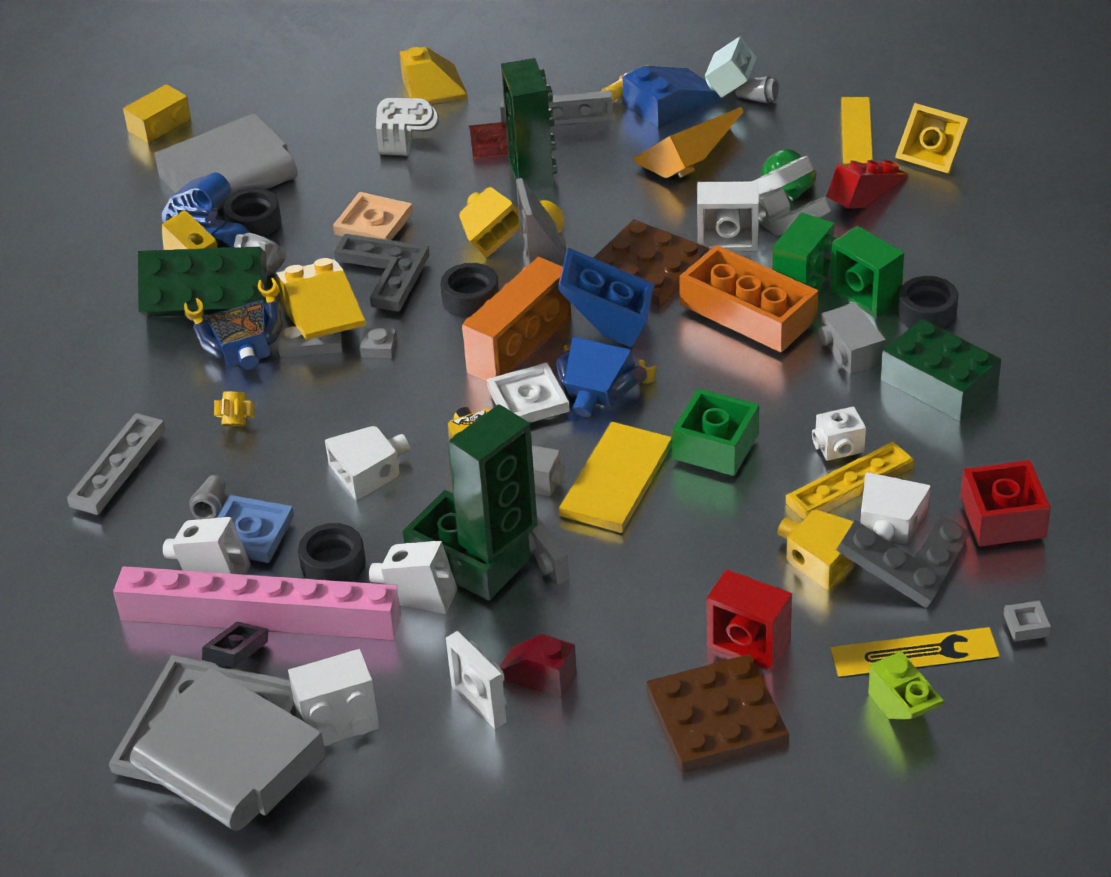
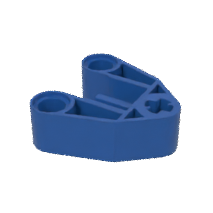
M217 172L190 181L170 197L162 212L163 221L166 222L183 210L187 211L215 238L217 248L234 247L236 235L250 233L241 224L215 219L218 211L212 208L231 193V186L228 180Z

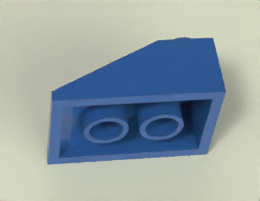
M642 66L622 76L623 104L657 128L720 98L716 91L710 89L706 80L688 68Z
M568 248L558 290L603 336L632 348L647 322L654 283Z

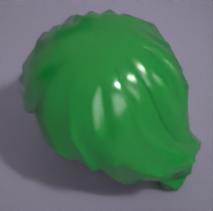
M791 149L779 150L766 159L761 174L762 176L802 156ZM813 170L782 186L781 188H783L786 197L792 201L798 199L805 190L813 185L816 180V171Z

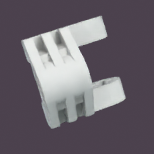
M385 98L379 103L376 117L379 155L408 156L413 131L428 132L437 127L439 124V114L430 103L424 99ZM417 116H422V120H418Z
M808 156L796 159L752 181H758V223L775 236L783 234L801 212L819 218L831 211L826 197L813 200L793 211L789 209V201L781 187L814 170Z

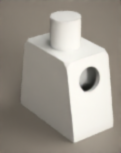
M375 426L325 440L329 465L356 501L397 478L399 475L397 457L410 452L409 443L403 434L387 440L378 427Z
M866 472L861 508V524L889 542L903 545L909 543L928 512L930 485Z
M231 517L188 520L183 524L175 539L168 538L163 544L164 557L166 559L178 560L184 571L246 575L251 566Z
M442 541L395 544L390 548L383 563H372L370 566L369 579L371 583L397 585L400 606L446 614L457 592V586Z

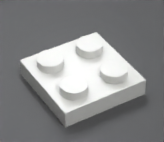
M548 363L487 379V387L496 406L500 404L528 422L569 412V401Z
M456 631L446 637L452 688L494 729H497L507 722L505 711L507 700L503 691L504 674L497 663H490L482 655L474 641H468Z

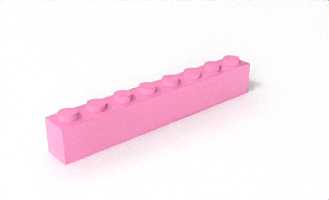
M123 566L113 590L121 621L228 628L238 621L267 628L272 632L395 640L401 617L397 585Z

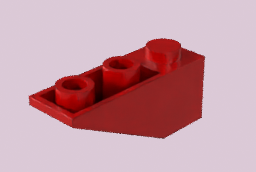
M886 159L883 162L867 160L866 163L851 160L848 164H837L826 197L848 209L865 208L908 177V173L899 169L900 165Z

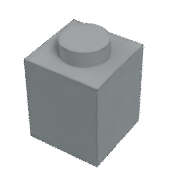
M532 445L535 494L551 497L556 485L562 483L565 473V466L560 463V450Z

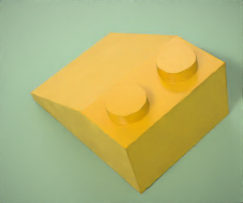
M323 258L307 266L293 265L285 268V271L276 273L281 307L306 340L366 326L365 318L346 275L335 259Z

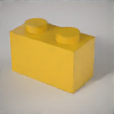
M167 84L123 108L127 130L147 143L152 142L191 119L187 96Z

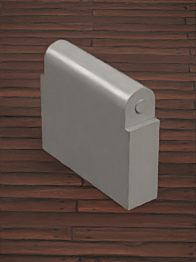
M256 113L154 153L158 174L174 193L190 181L217 172L223 175L231 186V193L212 208L216 210L222 209L226 200L241 190L251 188L267 190L294 179L298 175L296 164L288 153L287 144Z
M210 667L148 723L150 730L135 744L130 755V763L134 768L232 830L237 831L244 828L259 812L266 816L326 757L321 731Z

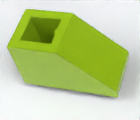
M902 651L870 664L868 694L888 719H913L943 705L944 700Z

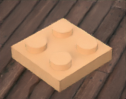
M359 192L333 224L334 235L343 237L344 234L392 240L413 213L412 203Z

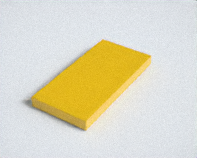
M611 422L561 503L559 516L623 533L670 451L672 437Z

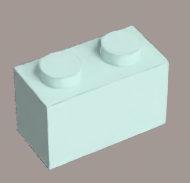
M741 36L714 53L705 74L708 86L711 90L716 91L721 98L748 81L757 58Z

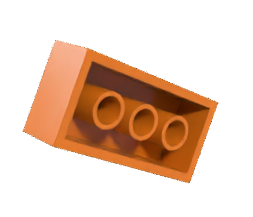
M715 245L679 276L681 306L779 352L786 349L818 319V290L719 245Z
M537 257L528 266L524 267L514 279L506 283L496 295L487 300L478 311L465 320L462 324L467 373L487 381L489 378L513 372L571 318V302L558 290L562 266Z

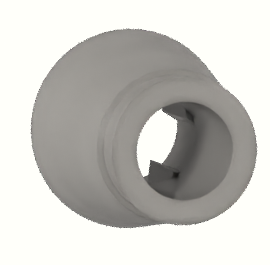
M770 76L750 79L736 88L737 98L766 104L776 101L779 94L777 79H771Z
M216 475L209 476L189 500L190 511L195 518L210 519L216 518L220 514L226 486L225 481L221 477Z

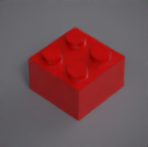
M1031 460L963 469L960 499L978 546L1047 537L1051 507Z
M726 569L706 597L707 647L735 658L751 654L756 666L773 671L791 643L792 593Z

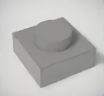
M365 328L360 346L361 358L392 359L397 340L396 329Z
M1040 600L1005 605L1004 618L1014 642L1050 636L1051 626Z

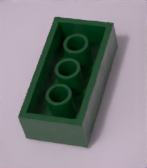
M535 58L501 63L508 159L515 179L522 178L531 190L554 186L553 174H557V163L555 157H552V151L556 150L554 134L550 133V127H553L555 123L553 111L549 109V103L553 102V94L550 84L547 85L544 68L539 69Z
M260 246L138 251V312L145 317L186 316L185 302L189 311L195 312L199 309L196 298L200 299L203 304V315L215 314L263 300L265 304L267 303L266 298L259 291L258 282L262 280L264 290L267 291L266 252Z
M500 404L481 415L475 422L455 434L448 441L458 542L465 549L488 564L538 526L530 422Z

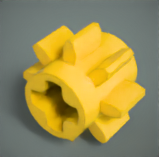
M223 392L222 400H214V416L222 418L221 425L244 427L246 426L247 418H254L255 403L247 401V393Z

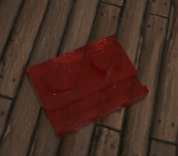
M505 122L469 125L473 158L508 155Z

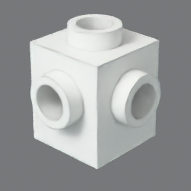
M854 406L816 415V429L812 430V439L815 448L821 449L827 461L865 452L866 427Z

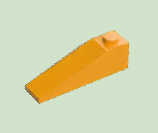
M739 107L673 134L633 159L636 164L665 178L678 174L679 178H682L695 171L693 166L704 160L744 111L742 107Z

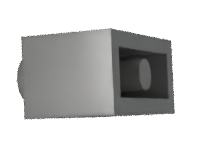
M856 303L821 313V327L818 329L819 338L822 344L827 345L833 352L837 363L842 364L850 375L882 365V352L885 349L886 339Z

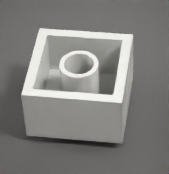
M758 181L698 182V244L708 247L709 251L715 245H719L732 252H758Z
M360 649L288 670L297 718L322 732L324 746L380 729L373 682Z

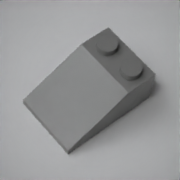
M522 178L516 179L521 249L525 266H528L537 257H541L563 267L566 255L564 234L558 233L555 221Z

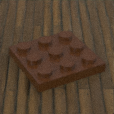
M633 219L593 258L654 283L650 303L661 306L680 287L679 276L709 251V248Z
M751 654L647 681V692L682 772L789 744V732Z

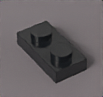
M237 621L202 647V660L216 663V666L220 668H235L268 642L269 629Z

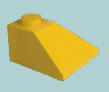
M426 46L412 47L408 50L399 51L402 79L410 98L424 99L430 105L467 98V92L455 64Z
M914 103L895 158L950 174L969 119Z

